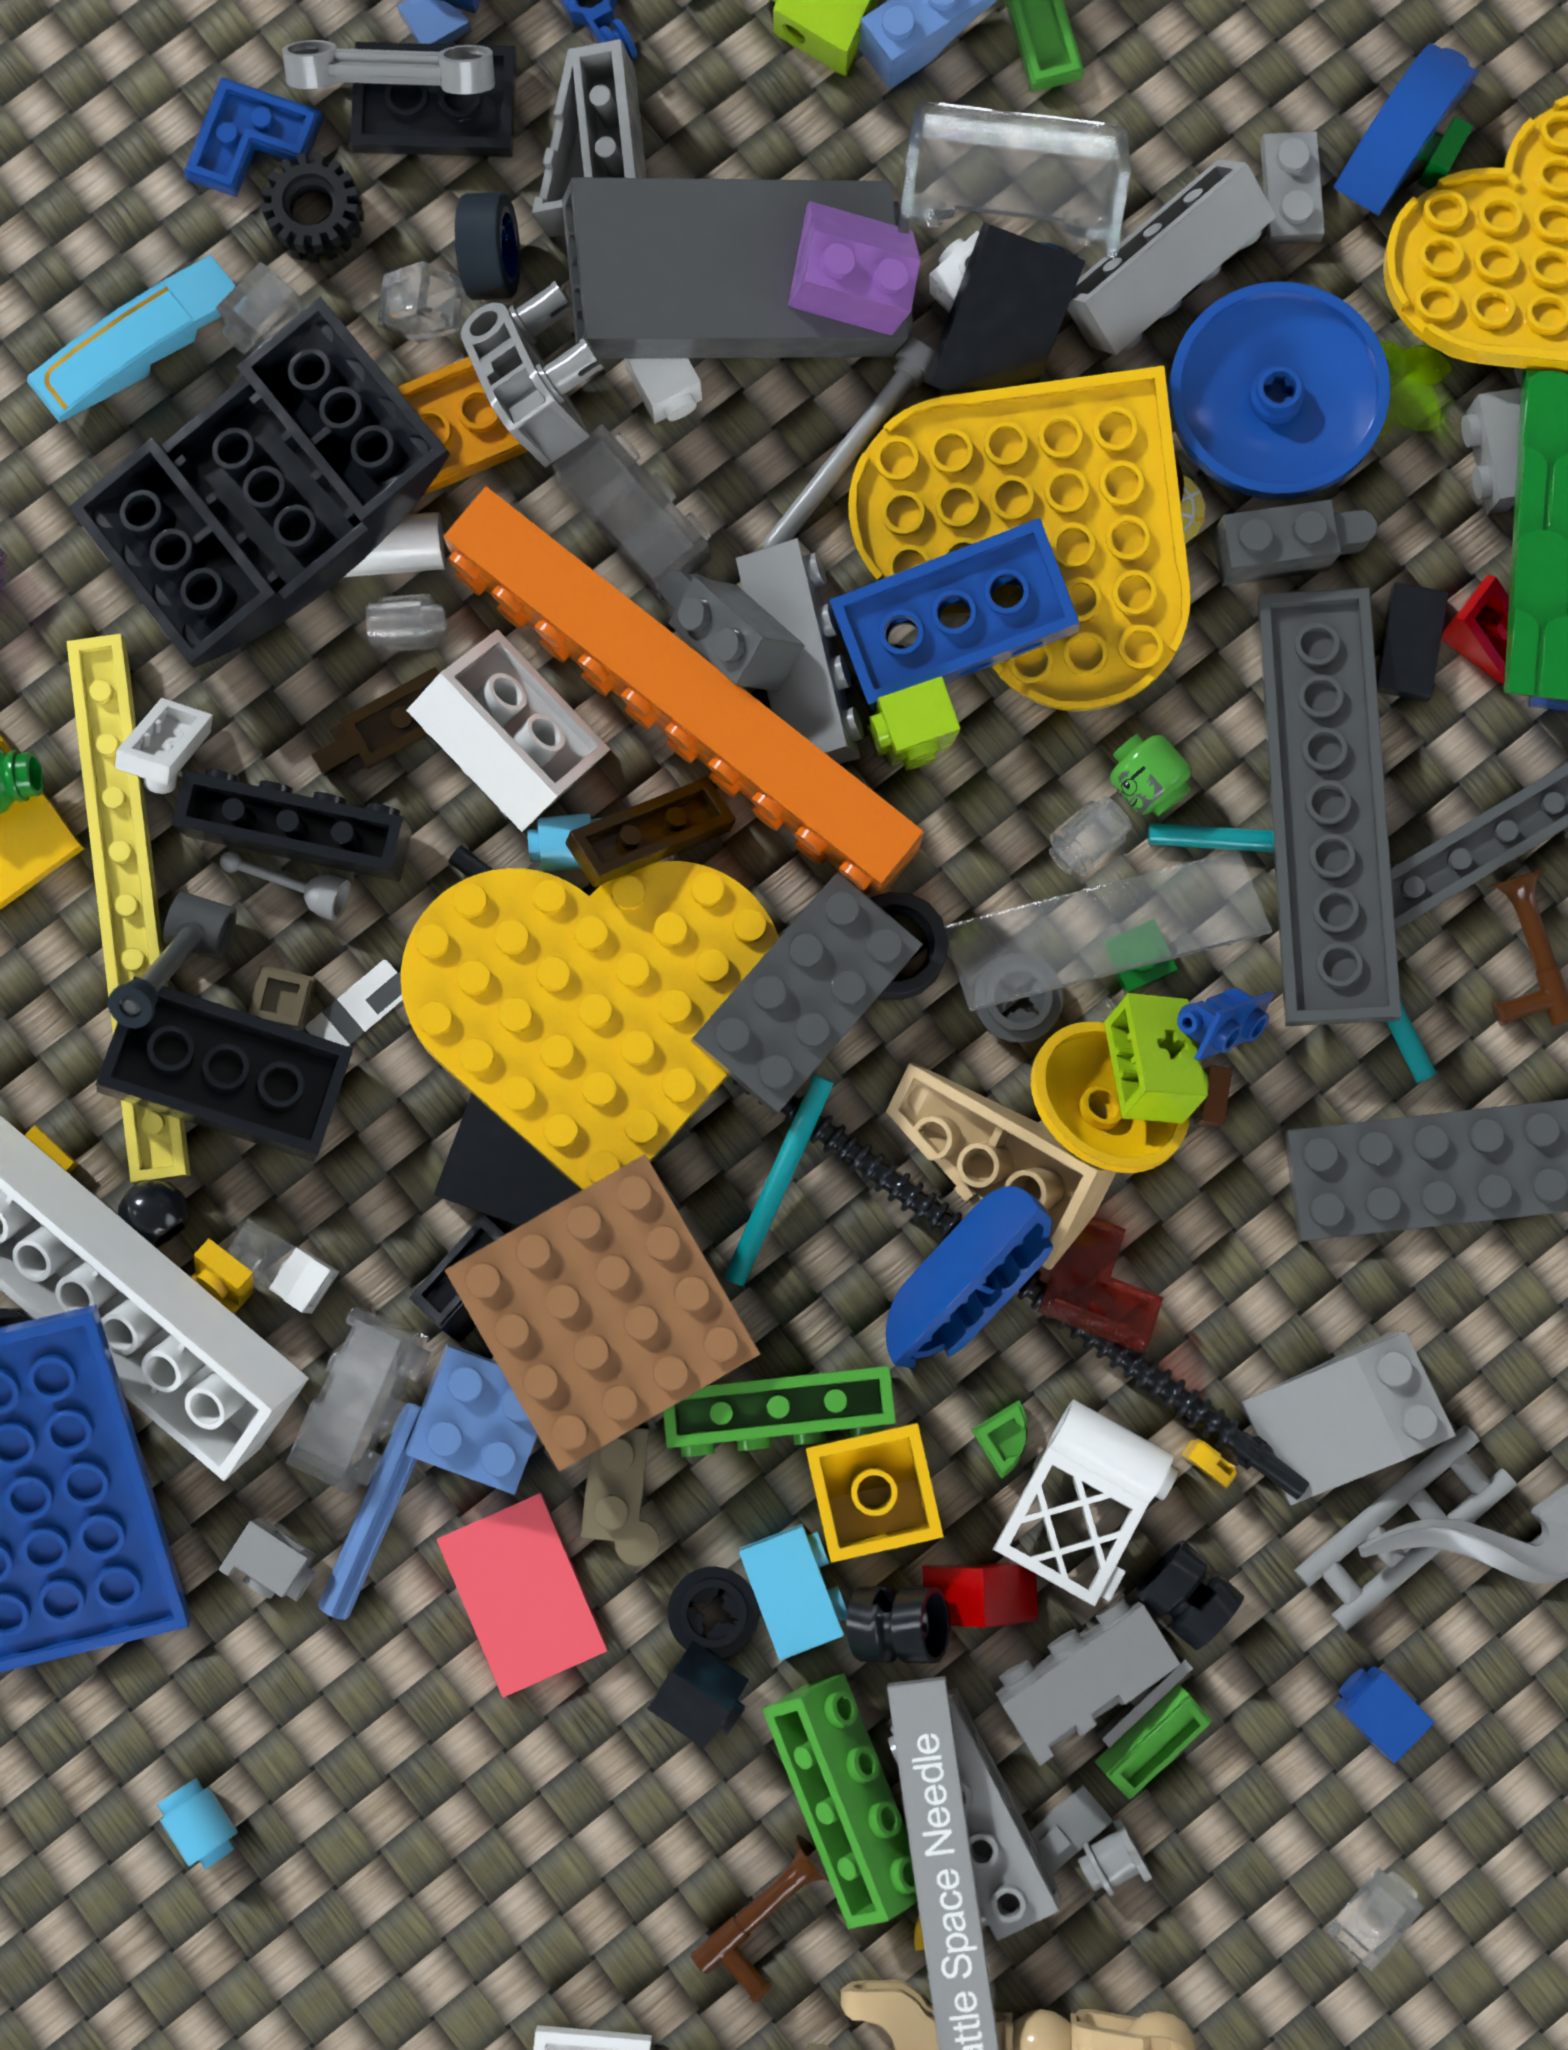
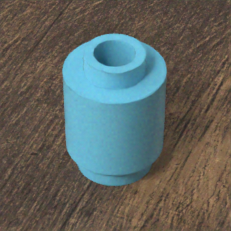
M590 813L538 817V829H527L530 862H541L542 872L581 869L565 844L570 831L603 818L591 819Z
M197 1778L157 1804L164 1816L159 1821L188 1867L199 1860L206 1870L234 1850L229 1839L238 1833L237 1829L211 1788L203 1789Z

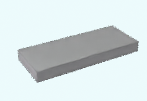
M1179 1655L1177 1659L1181 1665L1132 1699L1124 1709L1097 1733L1109 1748L1193 1669L1184 1658Z
M1082 1784L1029 1831L1048 1869L1053 1874L1083 1848V1842H1090L1108 1827L1113 1820Z

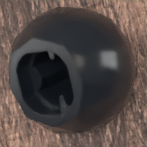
M147 1180L139 1182L125 1192L118 1206V1216L156 1248L172 1240L185 1229L189 1222L190 1210L184 1193L166 1181Z

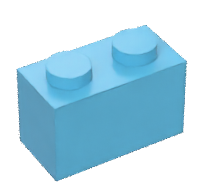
M802 1523L739 1548L741 1560L779 1661L844 1636L840 1622L846 1620L848 1610L839 1587L835 1586L827 1589L820 1567L830 1563L818 1532L807 1535Z

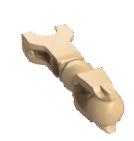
M853 1981L840 1990L841 2007L845 2015L851 2020L880 2025L891 2036L895 2050H939L933 2006L928 2004L920 1991L906 1981ZM1044 2009L1027 2012L1014 2022L1013 2012H995L1000 2050H1197L1194 2035L1187 2024L1175 2015L1161 2011L1133 2017L1093 2009H1079L1076 2013H1070V2022L1056 2012Z

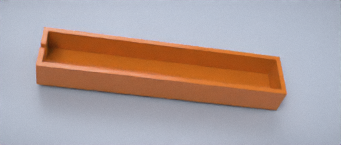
M487 486L482 489L445 533L443 538L448 550L451 552L448 561L458 570L454 575L466 588L477 596H480L484 590L499 603L497 610L517 628L523 629L526 624L532 627L542 637L539 643L548 653L562 663L568 657L571 658L584 670L581 676L592 688L604 696H607L610 691L614 692L627 704L624 707V711L643 728L649 730L653 724L669 737L666 744L671 750L690 764L696 758L712 771L709 775L710 780L729 796L735 797L738 792L744 795L755 805L751 810L752 813L769 828L778 831L783 826L798 839L794 844L795 847L812 862L821 865L826 860L865 895L869 894L871 897L886 893L919 852L924 833L921 828L741 686L735 685L718 668Z

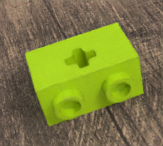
M1127 993L1104 1021L1123 1119L1183 1124L1208 1097V1076L1202 1069L1201 1061L1194 1059L1198 1051V1043L1184 1034L1177 1024L1179 1011L1182 1007L1189 1004L1188 999Z

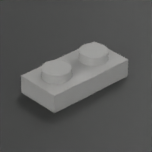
M1317 131L1263 134L1260 142L1263 190L1276 215V218L1266 225L1267 245L1321 242L1325 233Z

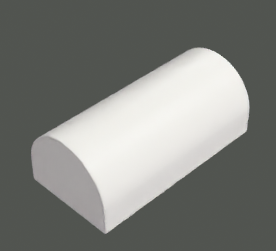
M440 512L407 514L393 531L344 577L445 570L443 524Z

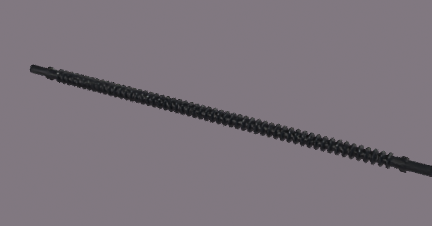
M462 845L453 852L448 863L468 878L479 873L494 870ZM733 1079V1085H739V1083ZM793 1095L780 1110L785 1115V1124L793 1121L804 1095L800 1098ZM830 1114L826 1117L819 1116L811 1134L810 1142L812 1144L817 1141L824 1144V1153H828L831 1150L837 1154V1163L845 1160L850 1164L849 1172L861 1171L863 1174L862 1182L874 1181L876 1183L874 1190L876 1192H880L882 1189L886 1190L889 1193L887 1197L889 1202L895 1199L899 1200L902 1203L901 1211L905 1212L907 1209H911L915 1213L914 1221H919L921 1218L926 1220L928 1223L926 1229L928 1231H932L934 1228L938 1229L941 1232L939 1236L941 1241L962 1221V1212H957L955 1215L948 1211L950 1204L948 1202H944L942 1205L938 1204L935 1201L937 1197L935 1192L929 1195L925 1194L922 1191L923 1183L920 1182L917 1185H913L909 1181L911 1178L910 1173H905L902 1176L896 1172L898 1168L896 1163L888 1166L883 1162L885 1158L883 1153H880L878 1156L873 1155L870 1152L872 1149L871 1144H866L864 1147L857 1142L859 1139L858 1134H854L851 1137L846 1135V1126L844 1124H841L839 1127L832 1124L833 1116ZM1039 1270L1018 1290V1299L1030 1298L1032 1301L1031 1309L1043 1308L1045 1310V1319H1050L1053 1316L1058 1320V1329L1066 1326L1071 1330V1339H1075L1078 1336L1083 1338V1348L1095 1347L1098 1350L1096 1353L1098 1359L1106 1356L1111 1360L1109 1363L1111 1369L1120 1366L1124 1370L1123 1378L1135 1377L1137 1379L1136 1388L1148 1387L1150 1389V1398H1155L1157 1395L1163 1399V1408L1173 1406L1176 1409V1418L1188 1417L1190 1419L1188 1422L1190 1428H1195L1197 1425L1203 1429L1201 1434L1203 1438H1208L1210 1435L1216 1439L1215 1447L1221 1448L1223 1445L1227 1447L1237 1457L1238 1464L1246 1470L1250 1467L1255 1468L1296 1500L1306 1491L1310 1483L1266 1449V1441L1259 1436H1251L1247 1432L1244 1433L1237 1427L1239 1423L1237 1419L1226 1420L1224 1418V1409L1214 1411L1211 1408V1399L1199 1400L1197 1398L1199 1395L1198 1389H1193L1190 1392L1184 1388L1186 1384L1184 1379L1176 1382L1171 1378V1369L1163 1372L1158 1368L1159 1360L1147 1361L1144 1349L1136 1352L1131 1348L1133 1345L1131 1339L1122 1342L1118 1338L1120 1335L1119 1330L1107 1331L1105 1329L1107 1322L1105 1320L1094 1321L1092 1319V1310H1088L1085 1313L1079 1309V1300H1075L1072 1303L1066 1299L1067 1291L1055 1292L1052 1289L1054 1286L1052 1280L1044 1283L1039 1279L1041 1276Z

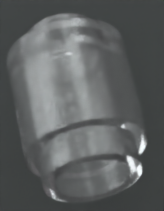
M433 593L383 596L379 598L377 603H367L366 627L370 647L383 646L385 652L438 648V637L448 636L445 604H436Z
M1103 796L1097 802H1087L1050 834V841L1053 847L1049 849V853L1054 862L1065 873L1071 875L1076 872L1081 876H1087L1126 842L1125 835L1132 830V824L1117 803L1109 797Z

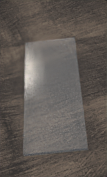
M1239 850L945 926L949 937L948 948L969 1012L1009 1001L1014 1002L1016 999L1272 933Z

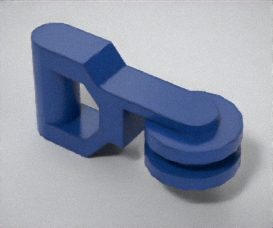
M559 0L572 23L585 25L596 43L621 39L631 61L638 58L635 44L628 30L619 18L615 19L614 10L618 0H603V2L592 8L579 7L577 3L583 0ZM611 25L613 32H611L607 26Z

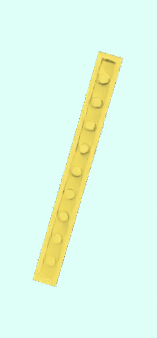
M121 633L66 641L108 997L117 986L127 984L134 976L140 978L164 951L143 777L115 769L117 749L137 727L126 638ZM111 1015L112 1031L114 1034L117 1021ZM121 1100L130 1183L138 1184L141 1181L167 1180L191 1176L184 1120Z

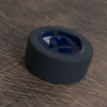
M505 192L466 193L459 198L455 215L457 266L463 289L472 300L512 298L517 293L521 265L519 232L513 204Z

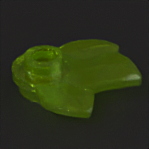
M1379 341L1388 363L1390 400L1386 419L1377 440H1383L1390 433L1395 423L1413 431L1436 429L1440 424V405L1432 386L1442 381L1451 372V365L1440 353L1430 347L1419 345L1401 349L1395 343Z

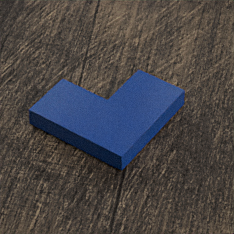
M221 77L183 174L189 182L237 197L255 150L282 159L288 158L289 161L299 164L298 154L306 153L307 158H309L324 119L321 110Z

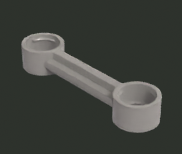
M305 40L288 44L282 49L286 83L291 87L299 89L324 88L338 82L441 86L442 90L448 93L466 95L486 92L495 87L493 51L484 46L461 45L449 47L440 52L336 48V45L329 41Z

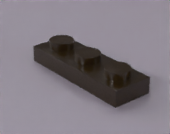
M708 777L572 830L565 844L592 886L596 887L730 832L736 818Z

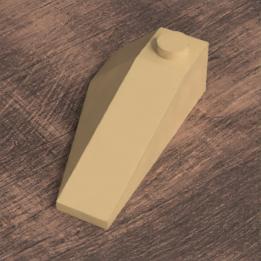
M914 1062L908 1064L886 1110L887 1114L928 1160H934L956 1185L954 1190L965 1202H971L975 1207L980 1200L992 1191L1007 1186L1021 1188L1033 1195L1044 1206L1052 1220L1050 1241L1053 1245V1250L1042 1265L1047 1270L1055 1266L1095 1216L1116 1172L1093 1166L1072 1154L1055 1139L1046 1126Z

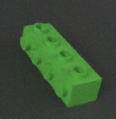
M890 1366L712 1384L705 1386L663 1411L667 1448L680 1447L681 1457L715 1454L714 1443L737 1441V1451L771 1448L770 1437L793 1435L794 1445L828 1442L827 1431L850 1429V1438L883 1431V1425L896 1424Z
M845 1674L805 1684L763 1707L762 1711L848 1929L890 1921L918 1902L908 1833Z

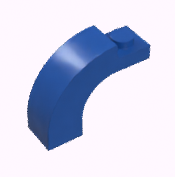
M1429 42L1406 71L1374 118L1333 188L1379 216L1395 198L1436 130L1455 105L1469 91L1480 72L1469 66L1468 59L1460 52L1451 48H1440Z

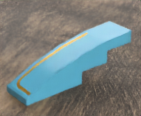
M209 255L166 278L99 321L27 376V383L60 423L149 377L151 364L195 342L197 329L240 308L243 294L212 255Z

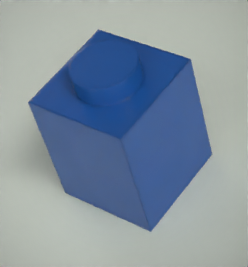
M1372 1666L1367 1672L1362 1668L1354 1672L1340 1687L1338 1693L1342 1698L1334 1705L1384 1757L1394 1764L1435 1723L1384 1671L1375 1666Z

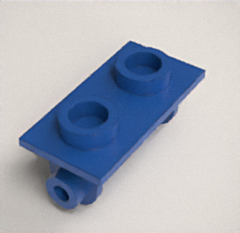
M1230 988L1223 993L1207 998L1206 1002L1199 1001L1182 1007L1178 1014V1027L1184 1034L1200 1044L1194 1059L1201 1061L1220 1052L1226 1053L1232 1047L1244 1042L1256 1040L1269 1021V1014L1266 1013V1010L1274 993L1269 991L1252 997L1239 988Z

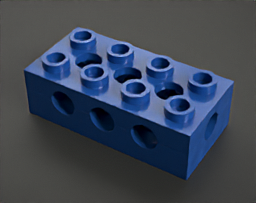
M1040 518L829 600L872 712H874L879 697L940 676L943 677L944 683L947 684L1079 633L1080 622ZM1009 584L1018 587L1022 591L1023 597L1017 605L1003 608L993 602V593L1000 586ZM951 605H962L971 612L969 620L959 628H948L940 622L942 612ZM899 625H911L918 630L915 642L907 648L898 649L891 646L888 642L890 633Z

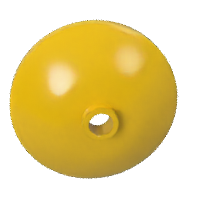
M1079 1022L1058 1030L1045 1042L1034 1059L1031 1071V1091L1038 1114L1055 1139L1081 1160L1098 1168L1113 1172H1144L1167 1161L1184 1141L1189 1127L1190 1116L1183 1124L1122 1118L1104 1022Z

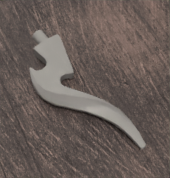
M1568 1484L1533 1507L1531 1513L1540 1521L1542 1526L1541 1536L1533 1542H1524L1461 1519L1429 1518L1406 1523L1384 1532L1357 1547L1360 1556L1363 1558L1405 1548L1427 1547L1443 1549L1476 1559L1523 1581L1531 1583L1561 1581L1568 1578Z

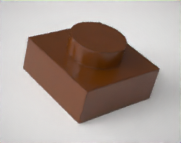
M1209 1065L1204 1069L1208 1076V1097L1195 1110L1194 1125L1217 1128L1225 1123L1233 1068Z

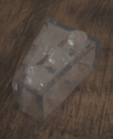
M352 1307L345 1323L352 1325V1328L340 1353L334 1352L330 1357L325 1369L330 1374L318 1398L311 1402L285 1463L346 1493L356 1491L359 1483L368 1486L382 1458V1455L375 1452L384 1431L393 1434L407 1406V1403L400 1401L403 1391L409 1380L416 1383L419 1381L431 1357V1352L424 1349L429 1340L428 1336L372 1309Z

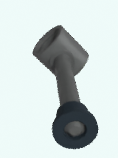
M180 891L170 906L164 925L163 941L168 946L139 979H132L127 984H121L110 993L108 1008L113 1018L129 1028H139L146 1025L154 1015V1006L158 1000L157 993L191 953L220 960L226 953L234 933L237 919L236 908Z

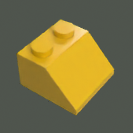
M918 1423L805 1448L831 1563L944 1537Z

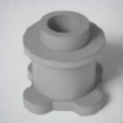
M1121 1817L1113 1821L1117 1829L1116 1832L1092 1845L1088 1841L1083 1842L1082 1846L1087 1855L1078 1859L1079 1865L1092 1889L1097 1891L1104 1887L1110 1897L1115 1894L1114 1887L1138 1874L1141 1875L1144 1882L1153 1879L1142 1854Z

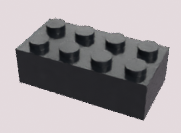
M163 986L157 993L158 1000L154 1006V1015L146 1025L139 1028H129L117 1022L96 1082L98 1093L309 1161H315L354 1048Z

